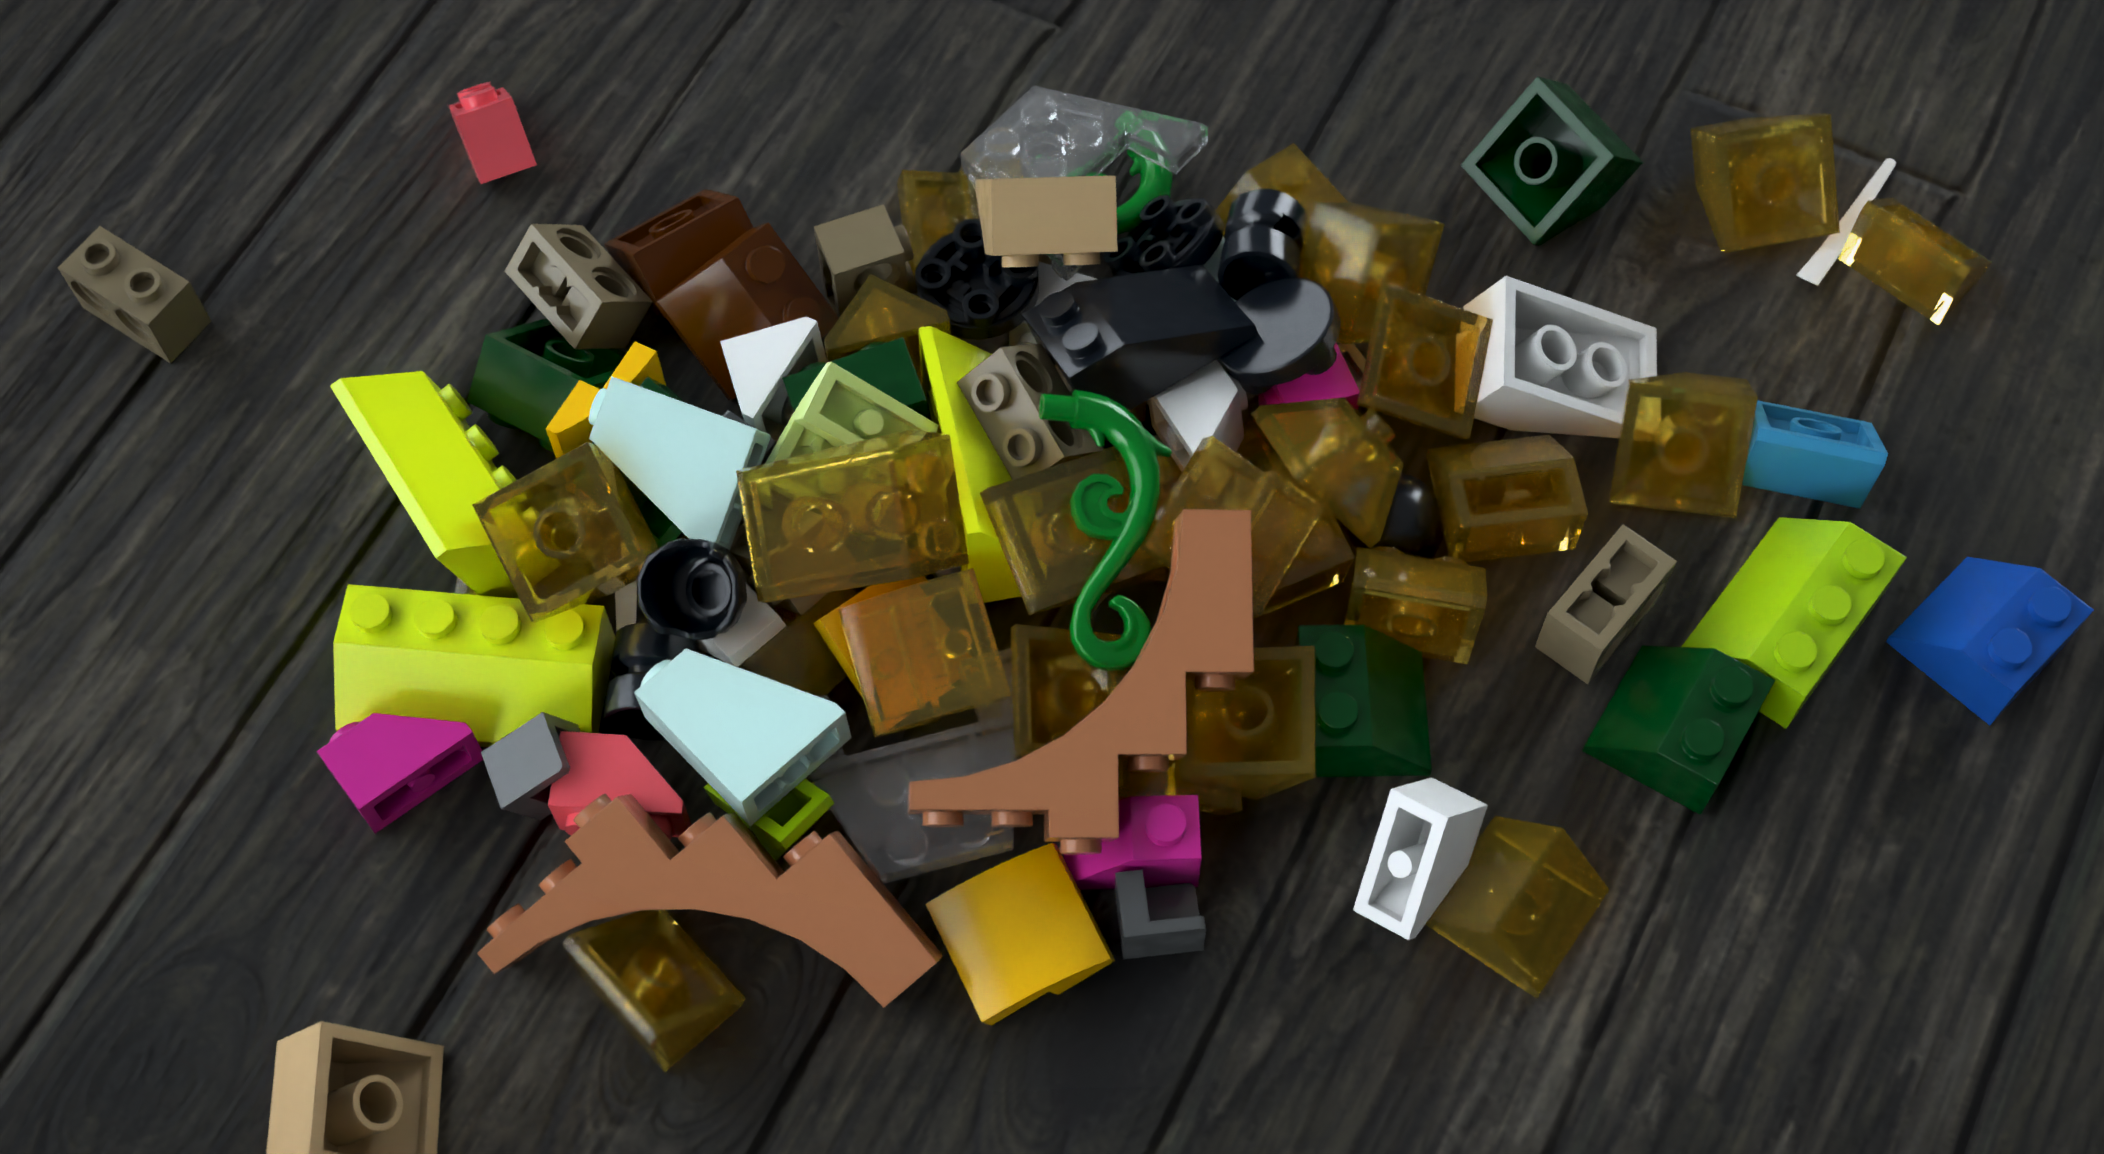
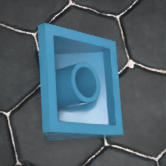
M1748 399L1735 484L1860 509L1885 466L1888 452L1871 422Z

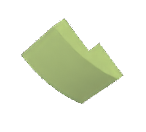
M828 362L791 416L757 480L813 512L826 515L829 521L865 541L875 540L902 483L913 481L939 425L835 363Z

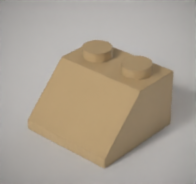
M1116 175L975 179L985 254L1001 256L1002 267L1039 266V254H1063V265L1101 264L1100 252H1118Z
M323 1021L277 1041L266 1154H437L444 1046Z

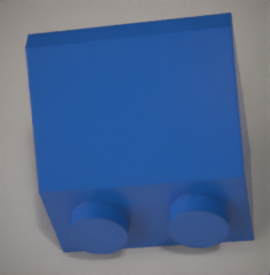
M1966 557L1888 637L1886 643L1988 725H1991L2065 647L2094 609L2041 568Z

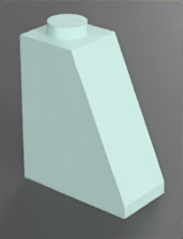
M611 376L607 389L601 388L591 405L589 423L593 425L589 439L689 539L712 541L730 550L771 435L754 427Z
M687 648L673 660H663L652 667L644 676L641 687L634 692L641 710L650 724L749 826L753 825L852 738L846 714L835 702Z

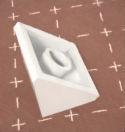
M807 316L720 341L744 422L770 434L771 438L776 442L794 413L782 378L798 373L800 369L811 363L827 362L818 322Z

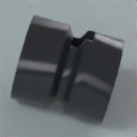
M1254 189L1239 195L1231 203L1217 277L1219 284L1234 300L1237 301L1249 291L1265 283L1283 278H1299L1301 251L1304 246L1307 217L1305 209L1296 199L1284 192L1272 189Z
M635 623L619 629L615 636L611 671L616 678L611 680L608 685L603 718L607 727L618 734L627 735L631 738L649 741L666 740L645 718L634 692L641 687L644 676L652 667L663 660H673L686 648L698 653L699 642L675 635L661 634L651 627L650 623Z

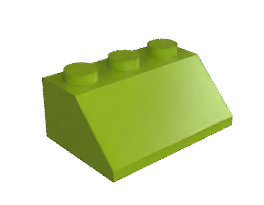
M1779 517L1681 647L1715 648L1774 679L1775 682L1759 712L1787 729L1884 595L1907 557L1852 522Z

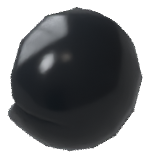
M1391 472L1379 473L1359 485L1345 505V524L1353 547L1356 551L1361 549L1367 552L1383 571L1395 572L1418 568L1435 557L1444 538L1442 519L1436 495L1427 484L1414 476Z
M677 539L669 541L647 556L637 576L638 605L651 627L661 634L675 635L691 640L716 638L718 634L726 633L738 623L747 602L745 570L729 549L715 542L702 539Z

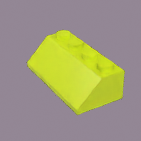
M920 327L918 331L921 385L928 403L931 419L939 425L932 440V447L969 605L1044 593L1045 567L1055 565V554L1049 528L1038 529L1035 514H1041L1042 512L1039 487L1018 490L957 384L961 378L992 354L935 327Z
M423 371L340 378L330 385L435 558L476 594L518 598L560 567L546 545L554 539L553 534L532 508L526 511L523 510L518 501L526 496L525 491L505 466L502 465L498 469L495 467L491 459L499 454L497 448L477 424H474L472 427L468 425L465 418L472 414V410L451 384L440 389Z
M348 584L333 641L335 729L338 731L347 724L361 722L373 713L465 722L473 732L480 747H489L538 714L545 712L578 724L581 732L599 733L615 642V634L605 607Z

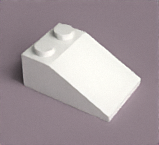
M1505 276L1463 306L1461 414L1512 431L1651 440L1657 436L1656 328Z

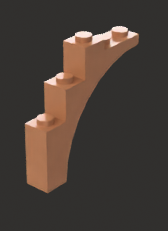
M1183 509L1174 523L1171 570L1156 623L1132 668L1104 703L1065 735L1017 761L963 777L909 782L908 814H922V826L961 827L964 826V814H991V826L1030 827L1033 826V814H1044V842H1060V854H1101L1102 842H1112L1119 838L1118 760H1128L1129 772L1154 773L1169 771V760H1179L1187 754L1186 680H1195L1196 691L1224 692L1235 690V680H1244L1254 672L1251 510Z
M603 794L591 802L573 819L580 829L564 842L582 863L577 867L572 859H569L550 873L539 884L545 895L526 911L518 903L495 920L487 928L493 939L477 952L489 969L496 974L514 966L555 936L593 920L639 910L697 909L749 919L801 940L845 969L883 1007L893 1001L943 956L839 831L829 834L823 840L816 831L811 832L783 856L791 866L784 872L735 812L723 815L718 820L710 812L705 814L678 837L685 847L679 852L632 794L618 796L612 801L606 794Z

